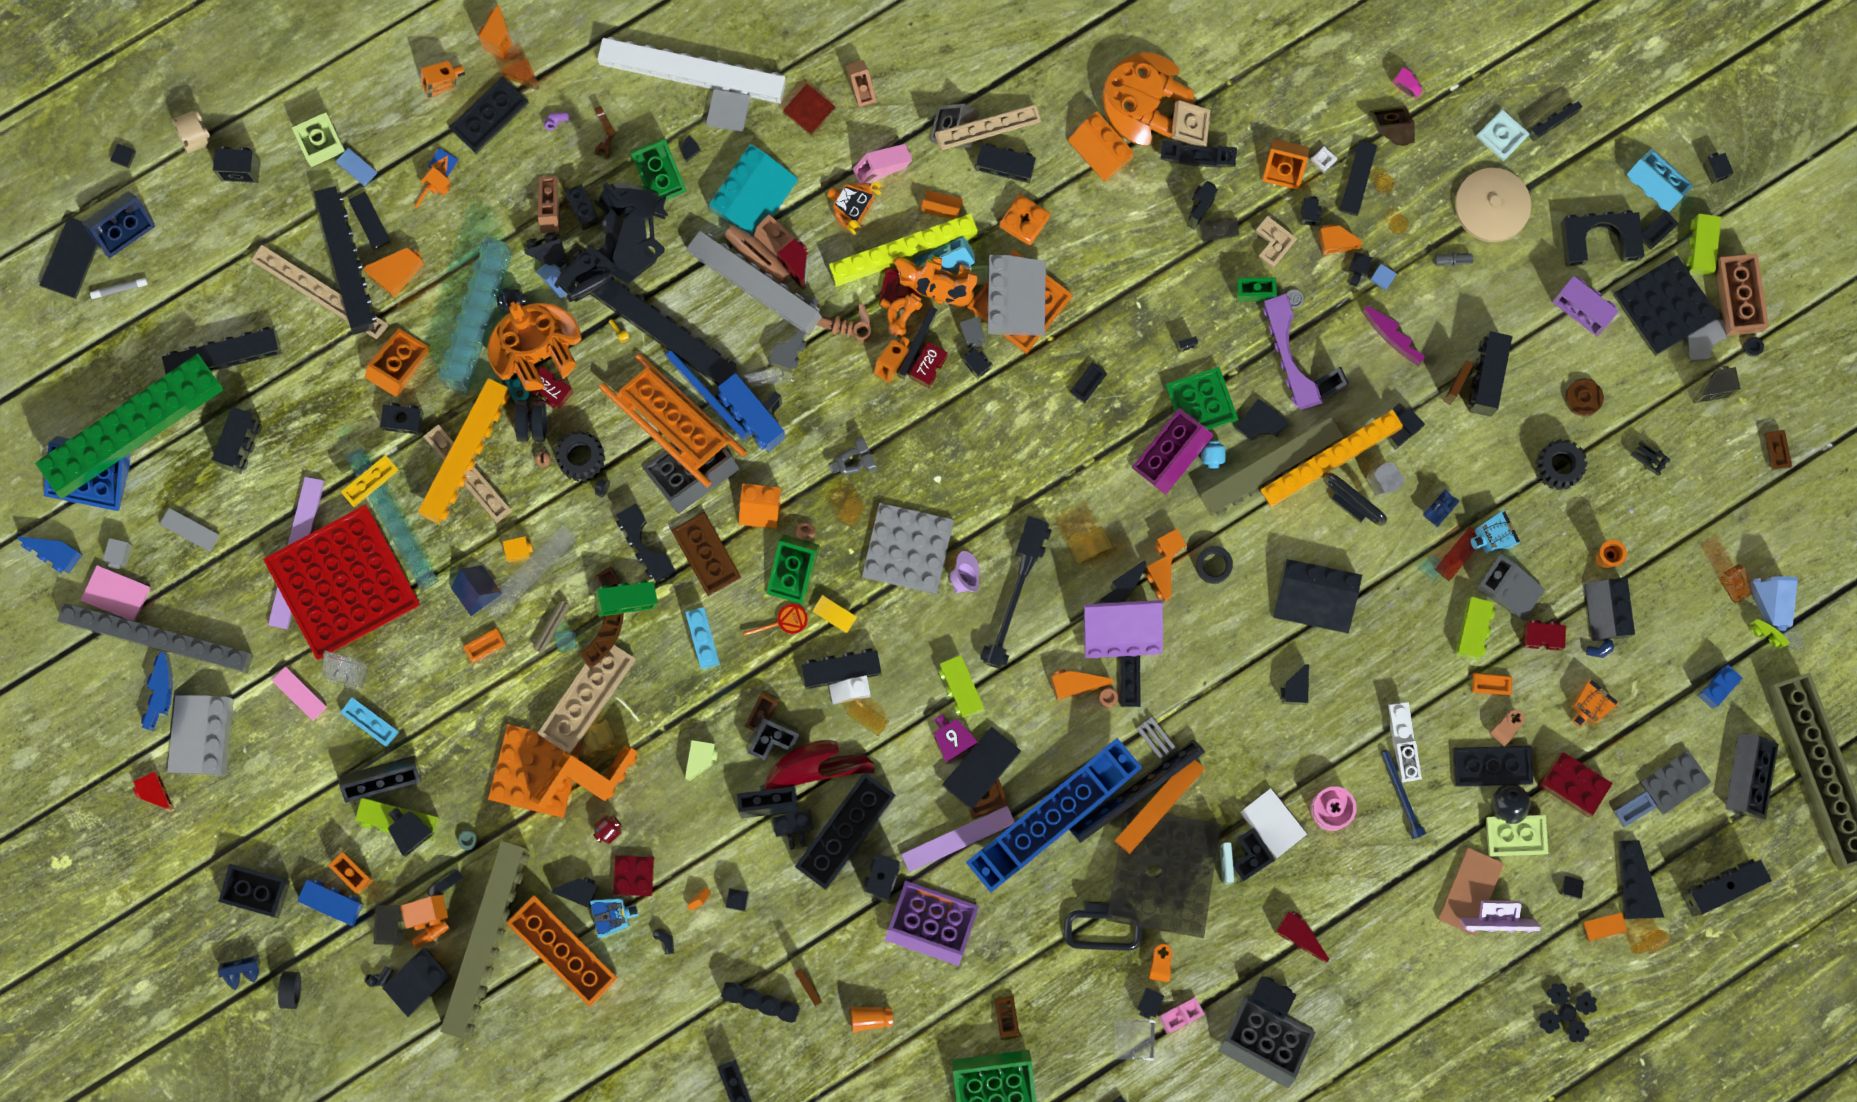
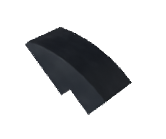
M1145 560L1115 579L1110 586L1112 591L1102 597L1099 604L1125 602L1136 588L1147 564Z

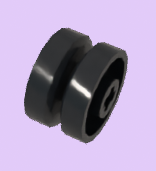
M517 400L515 408L517 442H528L531 434L535 442L546 441L547 410L545 400H534L532 407H530L527 400Z

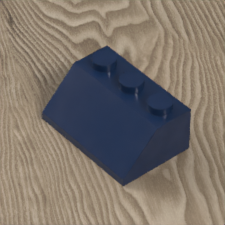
M129 191L82 223L90 237L109 259L156 227L138 198Z

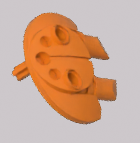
M1137 53L1121 60L1110 71L1103 84V106L1112 127L1126 140L1134 144L1148 146L1152 140L1151 130L1174 139L1171 138L1173 119L1159 113V110L1156 109L1162 97L1166 96L1176 102L1180 100L1194 105L1193 89L1173 80L1172 76L1177 75L1180 68L1171 60L1154 53ZM1138 69L1143 72V77L1138 74ZM1124 103L1129 105L1130 110L1125 109Z
M512 302V306L509 307L510 313L496 325L488 342L489 362L494 372L502 380L510 379L514 373H517L526 391L545 389V385L534 364L540 362L542 358L546 359L551 356L562 378L564 379L577 365L568 347L569 345H576L582 340L580 329L571 314L556 305L536 303L522 306L521 308L519 303L515 304Z

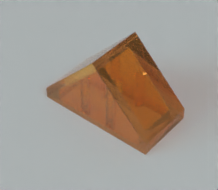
M527 58L502 68L501 72L504 78L536 90L539 89V84Z

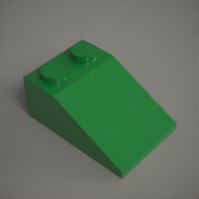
M665 136L630 150L644 186L659 193L658 198L666 196V200L687 192Z
M783 535L778 542L766 594L804 604L820 545Z

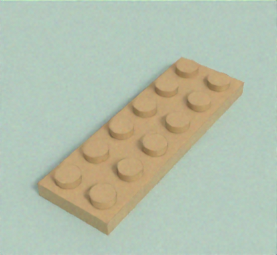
M613 645L606 657L592 669H589L585 664L539 730L538 735L571 755L636 659Z

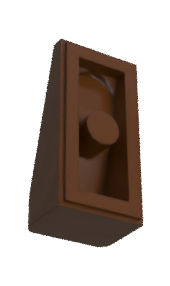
M762 691L744 727L754 731L762 713L772 716L780 699L766 691Z

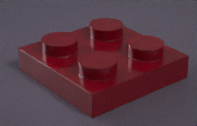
M615 855L613 895L652 897L655 857Z

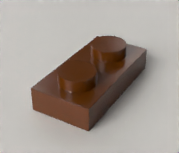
M1785 430L1765 433L1771 470L1791 468L1792 462Z

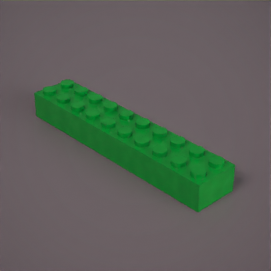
M196 354L36 461L35 465L55 493L63 499L222 392L223 388L199 354Z

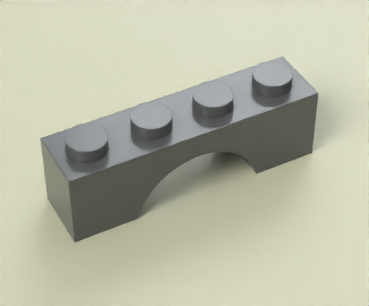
M797 292V294L805 299L804 302L806 304L812 303L821 309L817 299ZM798 329L793 339L786 343L776 344L769 360L770 366L789 373L792 372L793 368L796 369L800 361L797 357L800 351H804L807 341H804L807 334Z

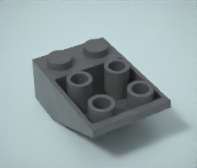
M1502 554L1496 557L1475 588L1522 621L1526 619L1545 590L1517 564Z

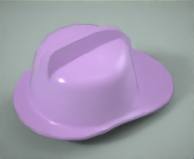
M962 551L958 554L956 568L950 574V580L954 586L955 593L976 592L979 589V564L970 552Z

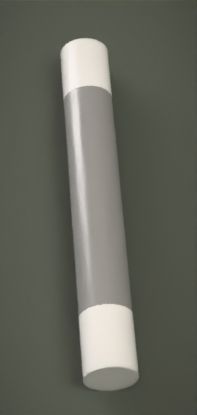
M145 277L91 291L90 295L92 299L148 285V281Z

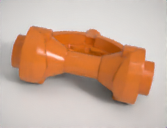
M912 293L911 296L906 295V297L897 299L893 303L886 299L881 301L880 305L888 309L887 319L890 334L897 338L900 335L904 337L906 334L905 322L912 312L922 307L923 304L920 303L921 298ZM902 307H905V310L903 311L902 315L899 319H897L896 315L898 310Z

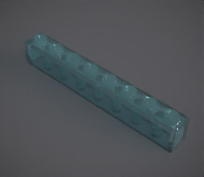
M362 447L345 457L357 478L373 466L368 454ZM383 483L368 498L418 586L424 591L440 581Z

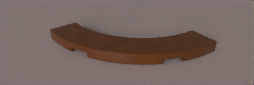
M611 566L594 577L599 587L604 585L617 587L620 584ZM624 613L603 616V622L596 638L579 653L589 669H592L603 660L612 649L621 631Z

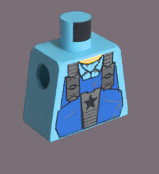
M623 899L590 901L597 935L600 939L628 928V918L639 916L637 905L625 907Z

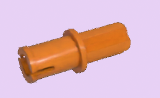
M442 919L441 924L434 925L429 929L427 927L426 931L413 938L411 942L416 949H419L430 941H435L436 937L450 930L445 920Z

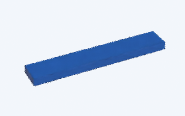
M669 351L666 354L667 360L731 430L744 441L747 438V432L673 351Z

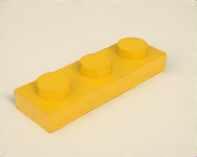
M385 455L343 489L341 493L353 507H356L399 470Z

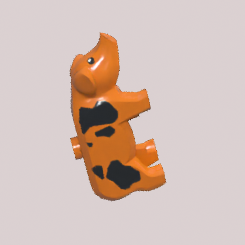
M933 256L932 260L926 259V265L917 266L914 262L902 257H896L892 261L898 268L901 285L911 287L920 295L932 298L936 303L942 304L945 302L963 307L973 301V288L976 286L978 278L977 275L970 272L969 266L960 264V270L955 276L953 273L941 269L942 258Z

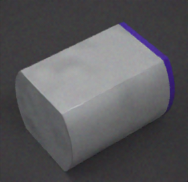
M1393 462L1374 468L1366 476V480L1376 496H1383L1398 490L1405 481Z

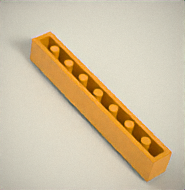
M489 378L487 379L418 510L420 516L439 525L442 520L446 521L450 513L448 509L451 503L455 504L459 496L457 491L460 487L463 488L468 477H466L468 470H473L476 464L474 460L476 455L482 453L485 446L483 444L485 438L491 436L493 431L492 425L494 421L498 422L502 414L500 409L503 405L506 406L511 395H509L508 387Z
M1391 410L1262 488L1261 493L1270 508L1322 478L1327 473L1332 472L1402 429L1403 425L1395 412Z

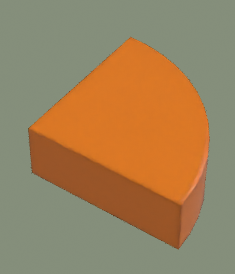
M706 887L695 895L687 904L690 911L703 905L711 891Z

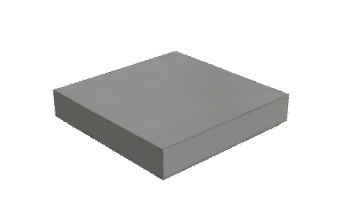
M714 89L706 125L743 133L751 96Z

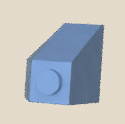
M1776 576L1767 578L1764 582H1762V578L1750 580L1748 586L1765 622L1778 631H1786V628L1793 626L1798 577Z

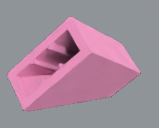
M905 144L870 152L853 168V171L859 183H869L905 169L912 161L911 153L907 150Z

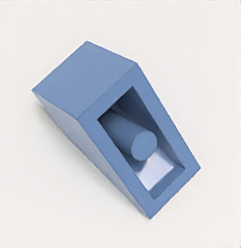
M544 264L536 273L561 300L567 294L560 287L556 288L554 286L558 276L561 274L560 268L556 264L551 266Z

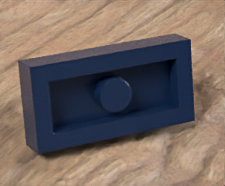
M259 955L220 963L217 970L219 978L223 977L226 984L233 990H236L239 985L240 973H243L246 979L254 983L259 975L261 961Z

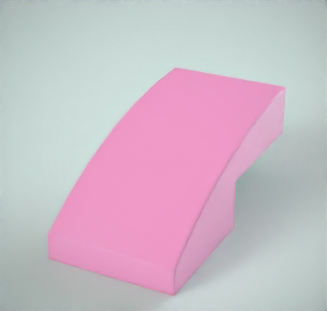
M1195 997L1158 1017L1166 1033L1169 1034L1205 1014Z

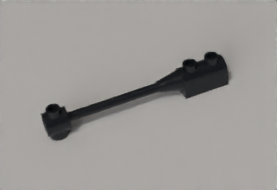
M1028 516L1015 554L1022 558L1018 569V578L995 645H984L980 660L988 666L1001 669L1002 665H1007L1010 655H1007V650L1002 647L1025 578L1035 562L1038 561V558H1043L1046 549L1043 543L1045 539L1049 540L1052 529H1049L1050 524L1045 521Z

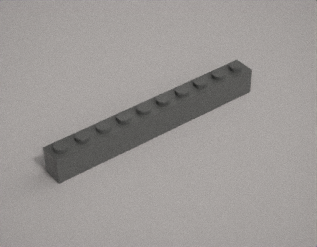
M67 603L62 604L57 620L64 625L248 674L253 655L245 651Z

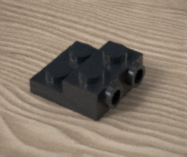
M1206 181L1203 186L1199 185L1193 194L1192 201L1194 202L1188 220H1190L1188 227L1193 230L1196 229L1216 198L1218 189H1216L1212 182Z

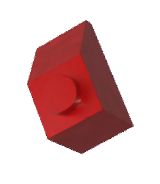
M153 772L133 781L135 785L133 791L137 798L140 797L141 800L168 810L174 809L159 773Z

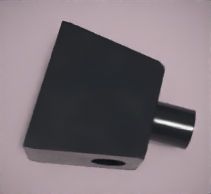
M396 807L388 814L394 821L388 827V830L404 857L408 856L435 834L432 829L411 811L403 815L399 808Z

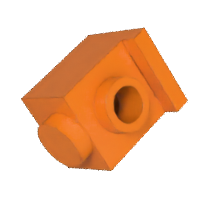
M432 167L421 180V184L423 186L425 183L428 184L427 188L434 194L438 193L445 196L451 189L449 187L451 181L435 167Z

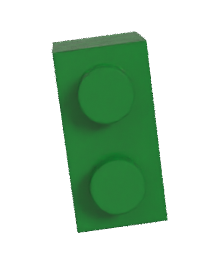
M1276 277L1237 279L1236 302H1261L1277 296Z

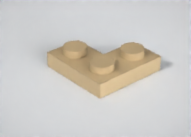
M1269 216L1264 219L1255 231L1269 242L1258 258L1273 269L1297 240L1296 237Z

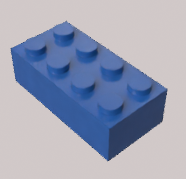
M736 373L718 387V396L721 403L725 407L729 406L731 408V414L738 422L740 420L743 422L744 430L749 436L754 435L755 443L762 451L765 449L769 453L786 439L785 432Z

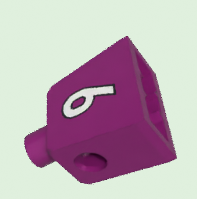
M944 714L934 719L939 727V730L934 733V737L945 763H948L977 744L976 739L958 719L949 723Z

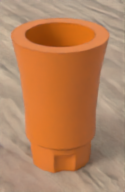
M1617 540L1606 541L1596 554V564L1606 569L1621 565L1627 557L1625 546Z
M850 1006L852 1033L893 1026L892 1007Z

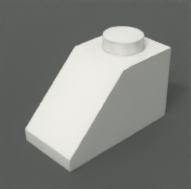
M867 676L851 678L829 685L833 704L871 697Z

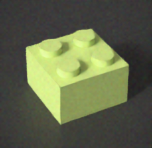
M327 112L292 127L305 158L311 167L345 152Z

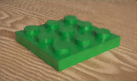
M1220 367L1165 385L1174 412L1180 408L1208 431L1238 421Z

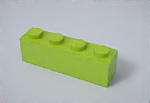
M361 798L355 821L360 822V827L371 829V826L379 827L378 831L390 834L388 827L394 821L388 814L396 806ZM398 807L399 810L403 813V815L411 811ZM411 811L436 833L440 818ZM434 834L431 838H429L428 840L433 841V840H434V837H435V834Z

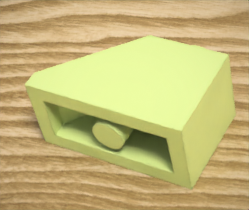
M691 741L685 776L687 781H691L712 766L713 760L717 761L719 749H715V744Z

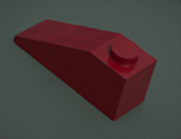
M1289 911L1286 912L1274 933L1322 962L1328 963L1329 957L1307 923L1302 920L1303 916L1295 911L1291 913Z

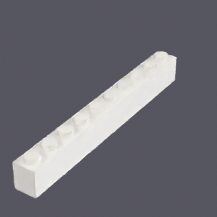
M613 37L602 39L598 55L599 65L710 89L749 95L752 98L780 104L786 85L785 77L777 72L770 74L758 68H754V70L746 69L745 66L739 64L732 66L728 65L725 61L714 62L706 57L695 58L688 53L676 54L669 49L657 50L650 45L643 47L632 41L620 42Z

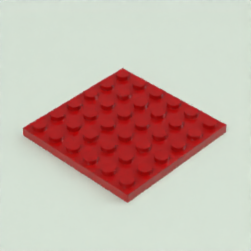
M366 504L263 559L317 661L421 606Z

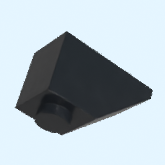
M1305 664L1283 687H1280V699H1283V704H1308L1309 664Z
M585 877L584 880L578 878L554 888L551 893L590 908V901H593L598 886L594 885L596 881Z

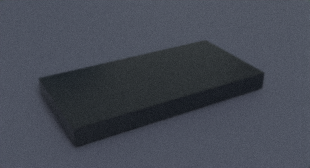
M502 76L449 129L471 151L477 154L529 104V101Z
M71 217L67 218L39 285L42 288L73 299H77L98 248V245L82 225V221Z
M991 727L945 780L942 787L969 809L973 810L1018 757L1021 750Z
M1531 746L1453 748L1455 787L1503 786L1507 784L1533 785Z

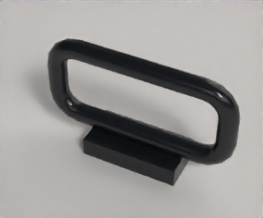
M1330 472L1324 476V483L1335 492L1331 500L1359 523L1365 517L1378 526H1383L1387 522L1386 515L1378 507L1340 477Z
M1084 901V910L1072 911L1065 918L1064 939L1067 945L1075 949L1130 951L1136 949L1141 943L1142 921L1137 914L1124 912V903ZM1075 918L1132 920L1135 925L1134 940L1131 943L1075 941L1072 938V922Z

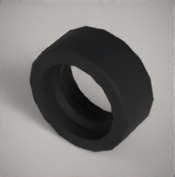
M1211 546L1204 549L1196 561L1198 576L1210 584H1218L1225 581L1233 569V560L1230 553L1219 546ZM1217 554L1224 559L1226 568L1221 575L1211 576L1205 572L1203 562L1208 555Z
M283 971L278 987L279 1008L296 1009L301 995L300 972Z

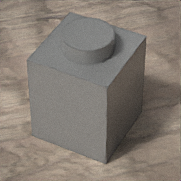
M109 538L103 561L108 563V567L119 569L120 566L126 568L132 545L128 542Z

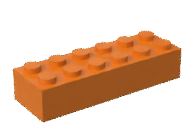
M533 895L506 923L589 1007H592L619 980L537 896Z

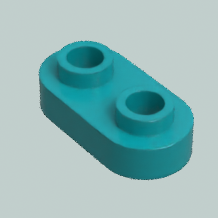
M519 377L516 380L511 378L505 379L510 395L515 402L517 400H529L530 392L525 390ZM524 392V396L518 397V393Z

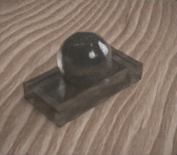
M1237 217L1217 218L1215 220L1199 222L1202 241L1233 238L1240 235Z

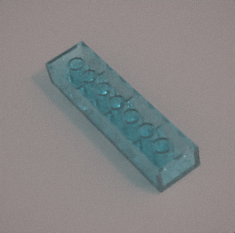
M488 237L480 244L479 260L476 259L474 262L473 270L475 272L473 278H469L467 285L469 290L462 299L463 309L457 315V327L450 336V342L452 343L450 349H446L444 355L446 361L444 367L441 366L438 374L445 388L464 394L468 393L497 303V293L501 291L513 254L508 243Z

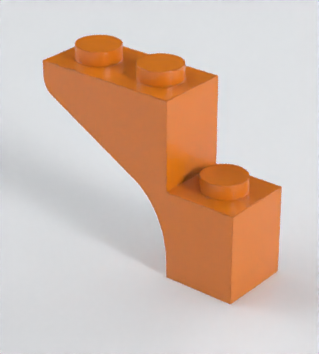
M1178 529L1157 539L1155 548L1160 556L1163 555L1164 558L1147 566L1145 569L1146 573H1144L1147 581L1153 583L1157 599H1162L1163 603L1167 602L1171 597L1172 558L1186 547V543Z

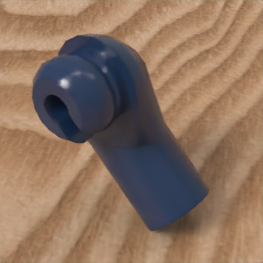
M1606 639L1599 648L1587 646L1586 655L1604 658L1613 652L1614 643L1612 640Z

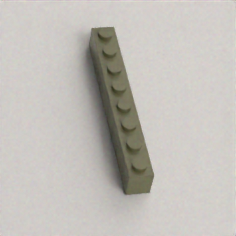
M1332 417L1203 492L1200 499L1211 516L1215 514L1220 516L1228 511L1227 507L1233 504L1234 507L1239 505L1247 495L1250 497L1260 492L1259 488L1271 484L1279 476H1284L1292 471L1291 469L1296 466L1299 467L1311 457H1315L1328 447L1337 444L1343 438V435Z

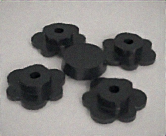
M1563 983L1559 985L1552 984L1551 989L1547 991V996L1551 998L1552 1004L1558 1003L1563 1006L1559 1009V1015L1554 1014L1553 1011L1541 1013L1539 1015V1020L1541 1021L1539 1027L1544 1029L1546 1033L1551 1034L1554 1030L1560 1028L1559 1022L1562 1019L1563 1021L1570 1022L1569 1028L1566 1029V1033L1569 1034V1040L1571 1042H1583L1585 1037L1589 1035V1029L1585 1027L1584 1022L1578 1023L1574 1020L1577 1014L1576 1010L1584 1015H1588L1590 1012L1594 1013L1597 1010L1595 1004L1597 999L1591 997L1589 992H1584L1582 996L1576 997L1577 1003L1574 1007L1571 1004H1566V998L1570 996L1567 986Z

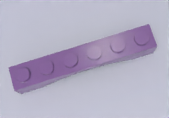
M1283 294L1264 301L1266 307H1263L1266 318L1269 317L1271 321L1269 329L1272 336L1275 335L1277 340L1274 343L1277 353H1281L1283 360H1280L1283 371H1287L1288 374L1286 382L1288 388H1292L1294 393L1291 396L1294 406L1304 410L1323 403L1318 386L1301 373L1291 355L1289 331L1294 311L1289 296Z

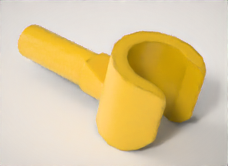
M611 319L609 323L615 330L621 343L629 341L627 331L620 332L618 326Z

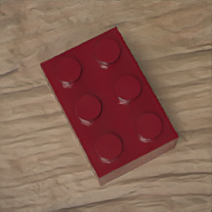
M1561 752L1556 756L1540 782L1539 787L1589 818L1595 814L1613 783L1565 752Z

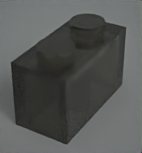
M376 905L374 945L400 946V941L403 942L404 930H401V923L404 922L401 906Z

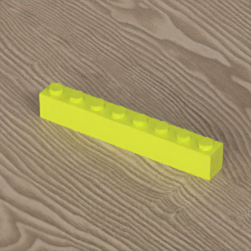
M968 214L830 263L829 270L837 287L896 266L892 262L896 257L913 260L962 236L966 240L977 237L978 230L972 215Z

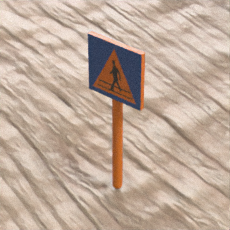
M439 148L427 167L430 169L435 167L448 178L458 159ZM427 186L424 189L421 196L419 197L418 201L416 202L415 208H417L420 205L421 201L428 192L429 189L427 188Z

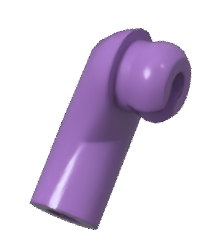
M551 113L545 120L544 127L548 131L555 129L560 121H569V113Z

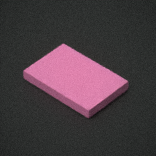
M96 566L81 601L126 620L136 622L151 587Z

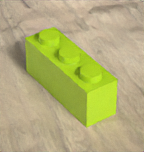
M1698 214L1692 219L1690 230H1693V233L1688 243V248H1691V252L1686 261L1689 273L1711 276L1716 271L1721 225L1720 216Z
M1475 597L1468 599L1455 655L1479 660L1482 656H1485L1487 645H1484L1485 640L1489 638L1491 633L1489 622L1490 619L1493 620L1496 610L1493 608L1494 602Z
M962 655L940 663L941 669L938 672L942 681L946 680L948 684L946 691L949 698H954L956 704L953 707L957 716L961 715L962 719L983 711L984 706Z

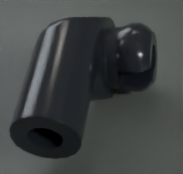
M663 928L654 930V939L664 943V954H674L673 936Z
M385 965L380 974L366 975L364 982L369 987L383 986L394 970Z

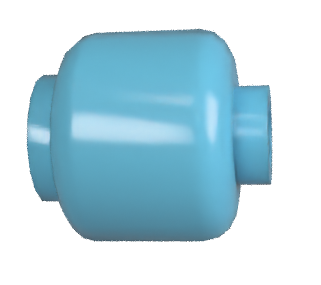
M1209 441L1201 451V462L1208 465V468H1219V464H1223L1226 461L1225 446L1220 444V441Z

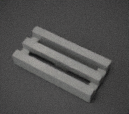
M1153 717L1136 728L1159 759L1176 748ZM1150 723L1153 725L1156 731L1160 734V736L1169 746L1168 749L1164 746V744L1161 742L1158 736L1151 729V727L1149 726ZM1143 728L1147 729V731L1151 734V736L1154 738V740L1157 742L1160 748L1164 751L1163 753L1159 752V750L1152 743V741L1149 739L1146 733L1142 730Z

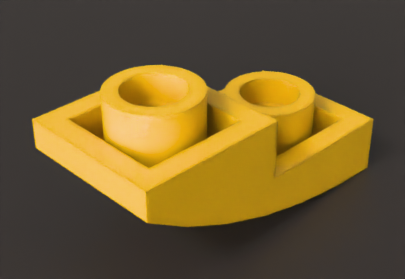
M823 595L812 611L845 633H848L857 616Z

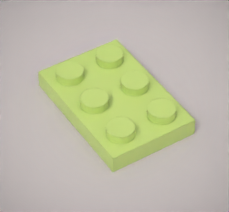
M1546 815L1526 816L1523 821L1517 824H1507L1506 821L1498 820L1496 817L1486 818L1489 857L1548 854Z

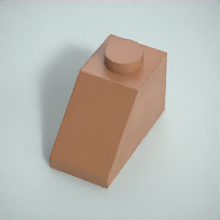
M864 60L845 65L858 106L862 107L877 102L869 71Z

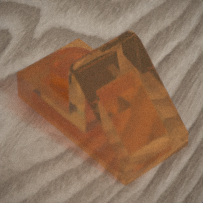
M1740 563L1724 572V576L1719 578L1734 604L1751 595L1745 569Z

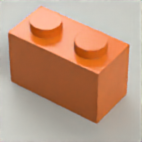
M341 852L328 865L357 894H361L373 881L345 852Z
M443 895L431 896L401 905L406 929L414 928V931L425 929L426 924H429V926L441 924L442 919L448 918Z

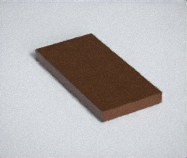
M705 512L671 530L708 597L742 579Z

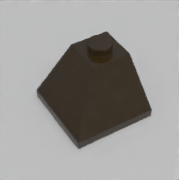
M1406 106L1369 111L1377 131L1392 143L1400 146L1415 143V122Z

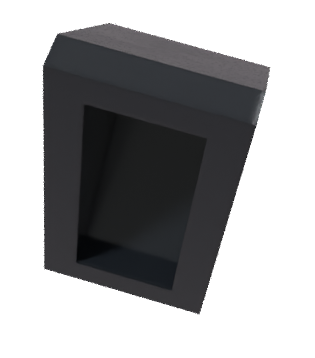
M1342 367L1333 370L1314 382L1318 386L1322 400L1346 390L1349 385Z

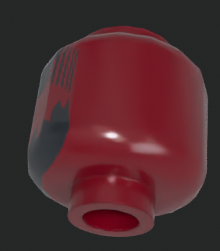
M605 815L593 825L595 831L593 836L599 843L610 844L622 834L621 828L623 826L614 815Z

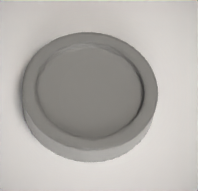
M1293 289L1286 293L1289 296L1293 309L1302 305L1304 298L1300 291Z

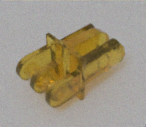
M1653 930L1640 936L1642 941L1634 944L1631 947V951L1634 954H1641L1646 951L1648 954H1653L1669 943V934L1664 930Z

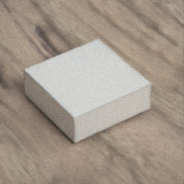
M1324 146L1310 161L1324 173L1337 161V158Z

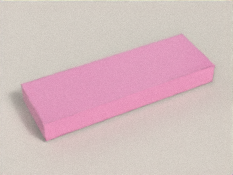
M284 667L272 679L313 721L327 708L287 667Z

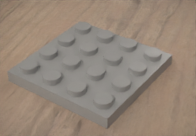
M879 503L862 578L937 595L954 520Z

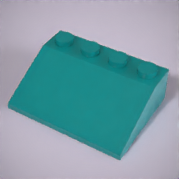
M750 144L710 202V211L731 225H736L754 236L756 227L768 215L774 217L798 182V178L766 153Z

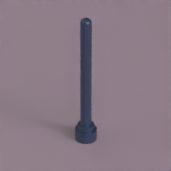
M1383 750L1381 753L1411 825V831L1409 832L1411 838L1416 839L1426 835L1425 828L1418 824L1389 751Z

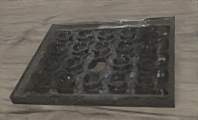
M1128 808L1124 811L1120 834L1141 812L1140 809ZM1165 814L1130 854L1118 845L1106 921L1204 938L1221 824ZM1150 864H1157L1162 870L1159 877L1152 878L1147 874L1146 870Z

